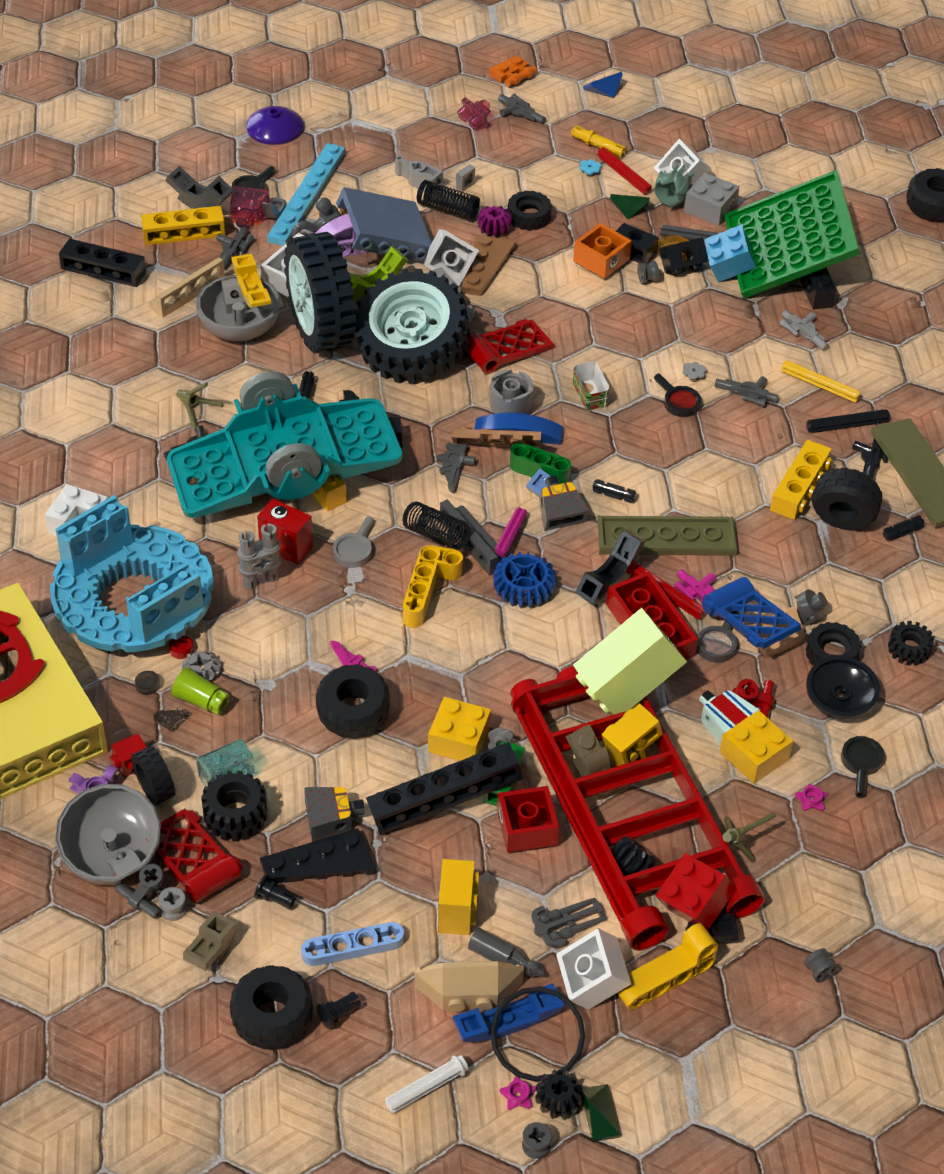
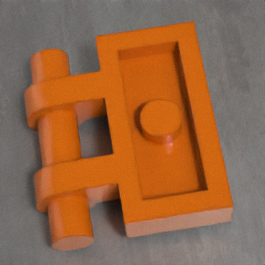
M517 55L489 68V75L500 83L505 82L508 87L511 85L515 86L521 80L533 77V74L537 73L536 66L529 67V63Z

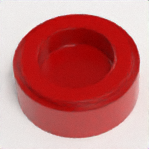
M185 635L177 640L171 639L169 642L170 654L177 659H185L187 654L192 655L194 651L192 639Z

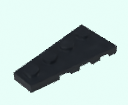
M359 828L260 858L261 867L264 875L269 876V882L302 881L303 878L310 877L320 880L327 879V876L332 875L353 877L354 873L366 872V875L376 874V868Z

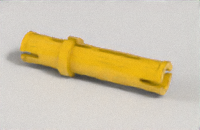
M575 125L572 129L571 136L584 141L586 145H593L600 149L605 147L619 158H623L626 153V146L602 137L593 130L589 131L578 125Z

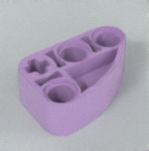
M349 214L333 219L316 232L331 233L334 239L337 240L338 247L342 249L343 257L367 253V251L352 248L357 236Z

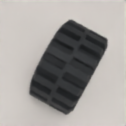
M227 771L226 775H217L216 780L211 779L208 782V786L204 787L201 797L204 822H206L207 829L212 830L214 836L221 835L223 840L232 838V841H237V838L245 840L248 839L250 834L256 835L258 833L257 828L262 829L264 827V821H267L268 812L265 787L261 785V781L258 778L253 779V775L250 773L244 775L243 771H237V773ZM231 803L245 804L237 809L225 808L226 805Z

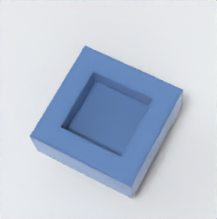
M539 469L526 484V488L540 498L541 489L547 487L545 480L550 475Z

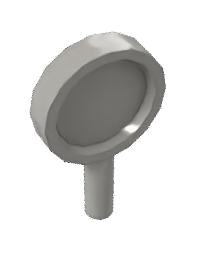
M367 516L357 533L344 534L335 540L333 556L338 564L348 568H356L365 565L371 559L372 546L366 535L374 522L372 517Z

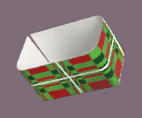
M595 361L575 365L573 385L586 411L606 407L608 404L609 385L597 362L596 364ZM582 383L591 384L594 387L593 391L587 393Z

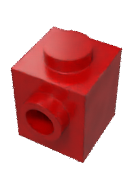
M139 733L111 745L112 756L109 757L112 766L119 769L124 778L135 774L131 755L147 747Z

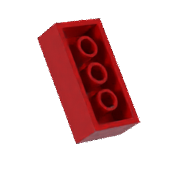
M650 571L608 587L606 605L620 625L642 608L666 634L685 660L695 656L698 644L697 636Z

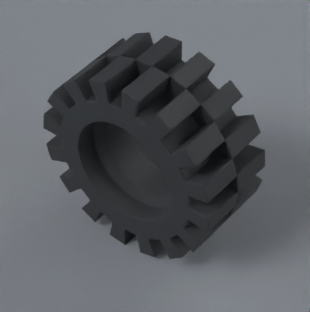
M904 621L900 622V625L896 624L891 631L888 642V651L893 653L892 658L896 659L898 657L899 663L902 664L903 661H906V665L909 666L911 662H913L914 666L918 665L919 661L921 664L925 663V660H928L934 644V636H931V630L926 631L927 626L923 625L920 627L919 622L913 625L912 621H908L907 625ZM911 640L916 642L919 646H910L905 644L903 641Z

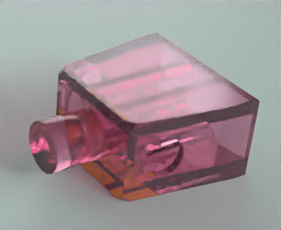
M232 186L234 190L230 199L231 221L235 222L239 228L246 227L247 224L258 225L264 217L262 203H268L270 199L269 190Z

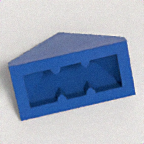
M622 71L593 81L583 86V89L614 98L623 76Z

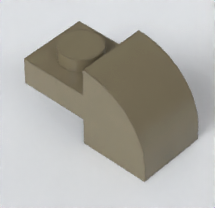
M585 725L566 736L576 757L573 759V762L581 777L609 769L610 759L605 746H600L590 725Z
M214 911L199 927V935L183 952V960L205 971L216 959L221 961L233 941L237 922Z

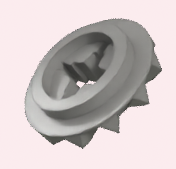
M196 650L193 655L187 654L186 660L182 661V670L185 667H190L197 674L211 681L220 673L221 663L215 653L210 654L207 650L199 653ZM199 662H202L205 666L204 671L198 665Z

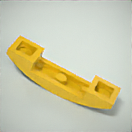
M252 253L231 257L235 275L247 305L252 308L272 304L267 289H264L257 273V265Z

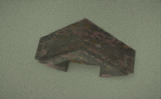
M182 708L167 711L163 709L155 713L153 717L155 722L174 732L189 717V713Z

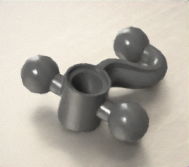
M319 198L316 202V208L321 216L313 223L305 220L296 223L291 231L292 238L303 229L316 233L325 224L342 215L328 198Z

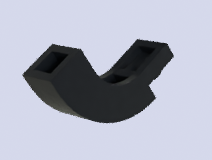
M623 530L605 563L595 571L585 572L575 593L593 605L606 601L608 587L629 579L639 563L637 557L645 541L629 530Z

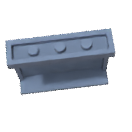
M343 187L336 204L338 208L346 209L357 236L352 245L353 249L386 255L392 246L397 248L409 260L425 262L432 242L416 202Z

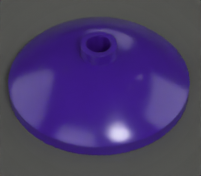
M283 106L261 108L250 115L246 122L249 136L260 143L269 145L289 143L298 138L304 128L302 117L294 110Z

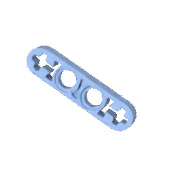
M388 922L310 938L302 944V959L307 965L318 966L395 950L403 945L404 929L399 923ZM393 933L394 936H396V938L391 939V937L388 936V934ZM378 935H380V940L382 939V942L378 943ZM362 937H370L373 939V943L369 946H363L359 943V940ZM337 942H343L347 945V948L343 951H335L333 945ZM328 945V953H325L324 946ZM310 949H315L317 955H312Z

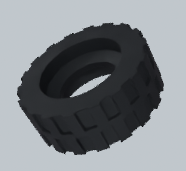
M528 190L512 195L508 202L511 224L516 228L527 231L544 228L551 219L550 199L540 192ZM524 208H533L538 210V212L525 213L520 210Z
M838 622L821 623L816 628L814 627L809 634L806 657L811 665H815L818 661L831 656H848L858 660L861 641H859L858 634L856 635L855 631L845 624L842 625ZM826 641L837 642L845 647V652L841 655L829 654L822 650L821 645Z
M153 746L146 747L131 755L132 766L137 780L151 803L158 805L176 795L174 782L168 767Z

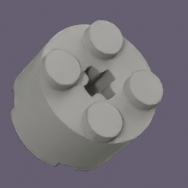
M503 370L496 373L490 383L489 406L495 414H527L531 412L533 400V381L531 377L519 371V374L512 373V370Z

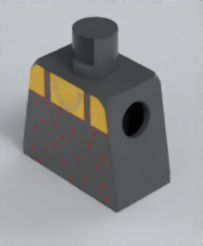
M555 475L548 477L545 480L547 487L541 489L539 498L544 531L586 522L588 508L574 484L571 482L560 484L558 477Z
M344 787L304 788L305 805L312 842L352 830L351 816L365 814L363 799L348 801L347 791Z

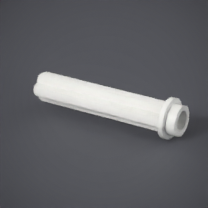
M453 1055L451 1061L386 1097L385 1104L391 1113H395L458 1075L463 1077L468 1070V1065L461 1055L457 1057Z

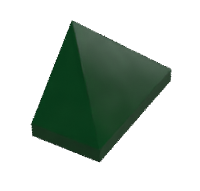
M610 194V201L629 219L649 204L650 197Z
M608 1084L583 1088L581 1097L583 1098L582 1101L592 1142L620 1138V1131Z

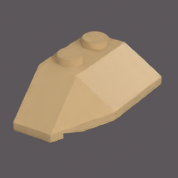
M500 961L438 963L428 965L425 968H414V985L417 990L442 1010L460 1012L478 1008L479 1011H487L499 1007L505 998L512 995L523 984L524 965H513Z

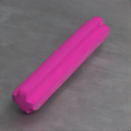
M521 507L515 509L495 547V554L503 558L507 555L526 518V509Z

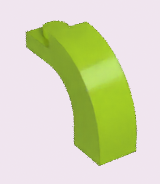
M391 246L380 264L370 273L365 275L350 273V282L354 291V302L357 303L359 297L364 298V290L368 286L370 288L376 286L375 281L381 278L383 281L388 278L387 274L392 272L394 275H398L408 259L397 248Z

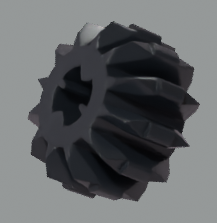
M623 836L620 841L618 840L611 851L617 864L629 874L652 868L656 863L654 856L648 850L628 836Z
M555 1069L552 1071L551 1076L544 1074L541 1082L536 1084L535 1090L537 1092L535 1101L536 1104H541V1112L550 1111L551 1119L556 1114H560L564 1120L567 1112L574 1115L577 1107H580L583 1099L581 1097L583 1088L582 1085L577 1084V1077L568 1078L567 1070L562 1075H558Z

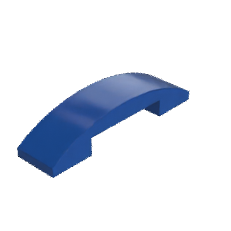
M496 413L476 418L475 430L540 431L541 443L561 445L563 426L546 418L530 414Z
M553 983L543 986L545 988L556 990ZM535 992L528 993L526 998L509 1003L499 1016L496 1038L524 1030L553 1016L564 1009L563 1001L554 995ZM499 1007L481 1013L476 1008L453 1016V1022L462 1041L478 1042L491 1040L490 1028L494 1013Z

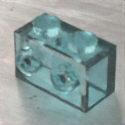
M242 738L196 758L198 777L204 786H208V782L211 779L216 780L217 775H226L227 771H232V773L243 771L244 775L247 773L255 774L253 755Z

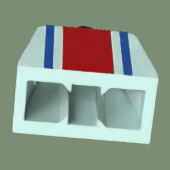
M707 690L699 698V701L704 705L701 721L720 746L722 735L759 710L729 690L718 697Z

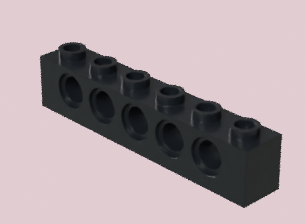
M507 742L368 796L366 800L379 834L382 835L523 779V775L510 743Z

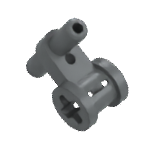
M148 864L139 873L141 884L135 892L123 883L116 885L115 892L127 899L130 906L136 910L141 909L155 919L160 915V909L148 902V899L152 894L158 895L169 885V879L158 865Z

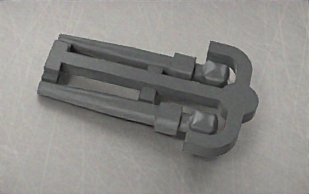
M595 898L559 910L554 909L549 911V914L545 912L544 906H540L533 910L531 916L535 926V935L542 937L545 944L552 948L565 945L564 939L571 937L572 934L607 920L604 909ZM590 904L593 905L592 907H589V908L584 909V910H582V911H579V912H576V913H574V914L568 915L569 913H572V912H574V911H576V910H579V909H581V908H583V907H585V906H588V905H590ZM594 913H598L600 916L575 926L573 921ZM568 924L569 927L562 928L559 932L554 931L550 933V937L547 934L552 929Z

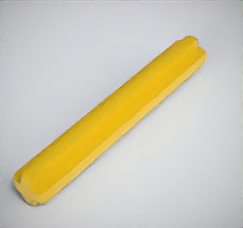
M785 360L782 365V372L856 403L860 398L861 392L789 360Z

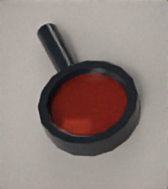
M660 373L654 376V380L666 391L664 406L669 413L678 417H689L699 411L701 396L698 391L687 386L673 387Z

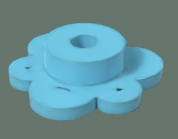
M592 159L580 162V171H584L587 175L598 173L601 168V163L595 162Z

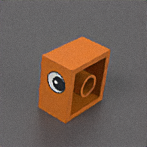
M599 223L574 242L573 261L605 279L630 260L632 240Z

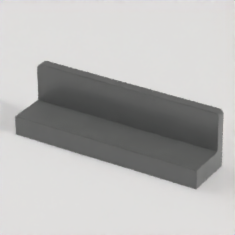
M448 499L440 502L441 512L468 522L471 528V535L464 547L489 576L495 572L497 563L502 561V557L495 554L497 543L463 505L455 508ZM460 524V531H459V534H458L457 538L459 537V535H460V533H461V524ZM463 525V532H462V535H461L459 541L461 540V538H462V536H463V534H464V525Z

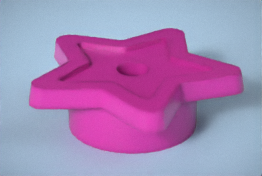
M808 784L802 792L795 793V797L802 802L803 811L811 808L820 811L824 810L822 801L827 797V792H822L820 788Z
M514 1077L508 1087L499 1089L500 1094L508 1099V1110H512L517 1106L527 1109L532 1107L530 1096L535 1092V1086H529L518 1077Z

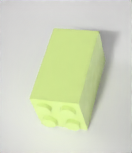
M641 608L573 664L578 672L576 678L584 687H589L586 690L588 695L595 702L598 699L600 700L598 704L607 715L610 712L614 715L631 709L687 661L666 634Z

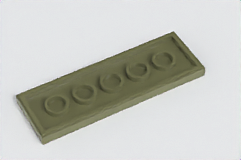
M911 418L872 427L871 434L934 528L944 526V466Z
M597 516L599 555H610L623 530H629L645 541L639 555H737L733 517Z

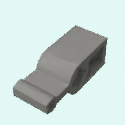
M398 155L395 158V174L407 178L411 186L418 189L425 179L443 186L442 170L422 161H408L403 156Z

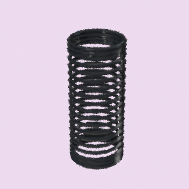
M426 179L422 181L417 191L416 200L418 204L438 211H444L466 220H474L480 207V198L478 196L461 192L448 186H442Z
M418 501L410 503L403 513L402 521L405 528L450 548L459 550L469 541L471 528L468 522ZM415 508H417V509L415 510V512L413 513L412 521H411V524H410V518H411L412 512L414 511ZM418 511V513L416 514L415 521H414V526H413V519H414L415 513ZM460 524H461V533H460L459 537L457 538V536H458V534H459V531H460ZM463 525H464V534H463L461 540H460L457 544H455V543L460 539V537H461V535H462ZM457 526H458V532H457L456 536L454 537V539L452 540L453 536H454L455 533H456Z

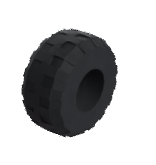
M926 169L916 174L910 180L906 202L912 212L922 219L931 222L944 221L943 169Z
M836 468L820 476L814 488L812 504L817 515L829 525L843 530H858L869 526L877 519L882 505L883 494L877 482L866 473L864 474L856 469Z
M357 664L344 665L330 671L320 681L316 692V708L321 723L330 732L349 738L367 736L378 730L387 719L390 708V694L384 678L375 670ZM351 696L360 697L365 700L356 706H348L341 702Z
M268 965L251 970V972L244 975L237 985L234 986L230 1000V1015L237 1034L248 1044L268 1050L284 1048L298 1041L308 1030L313 1016V998L308 983L299 973L284 966ZM272 1001L285 1005L283 1009L273 1013L262 1012L258 1009L266 1002Z

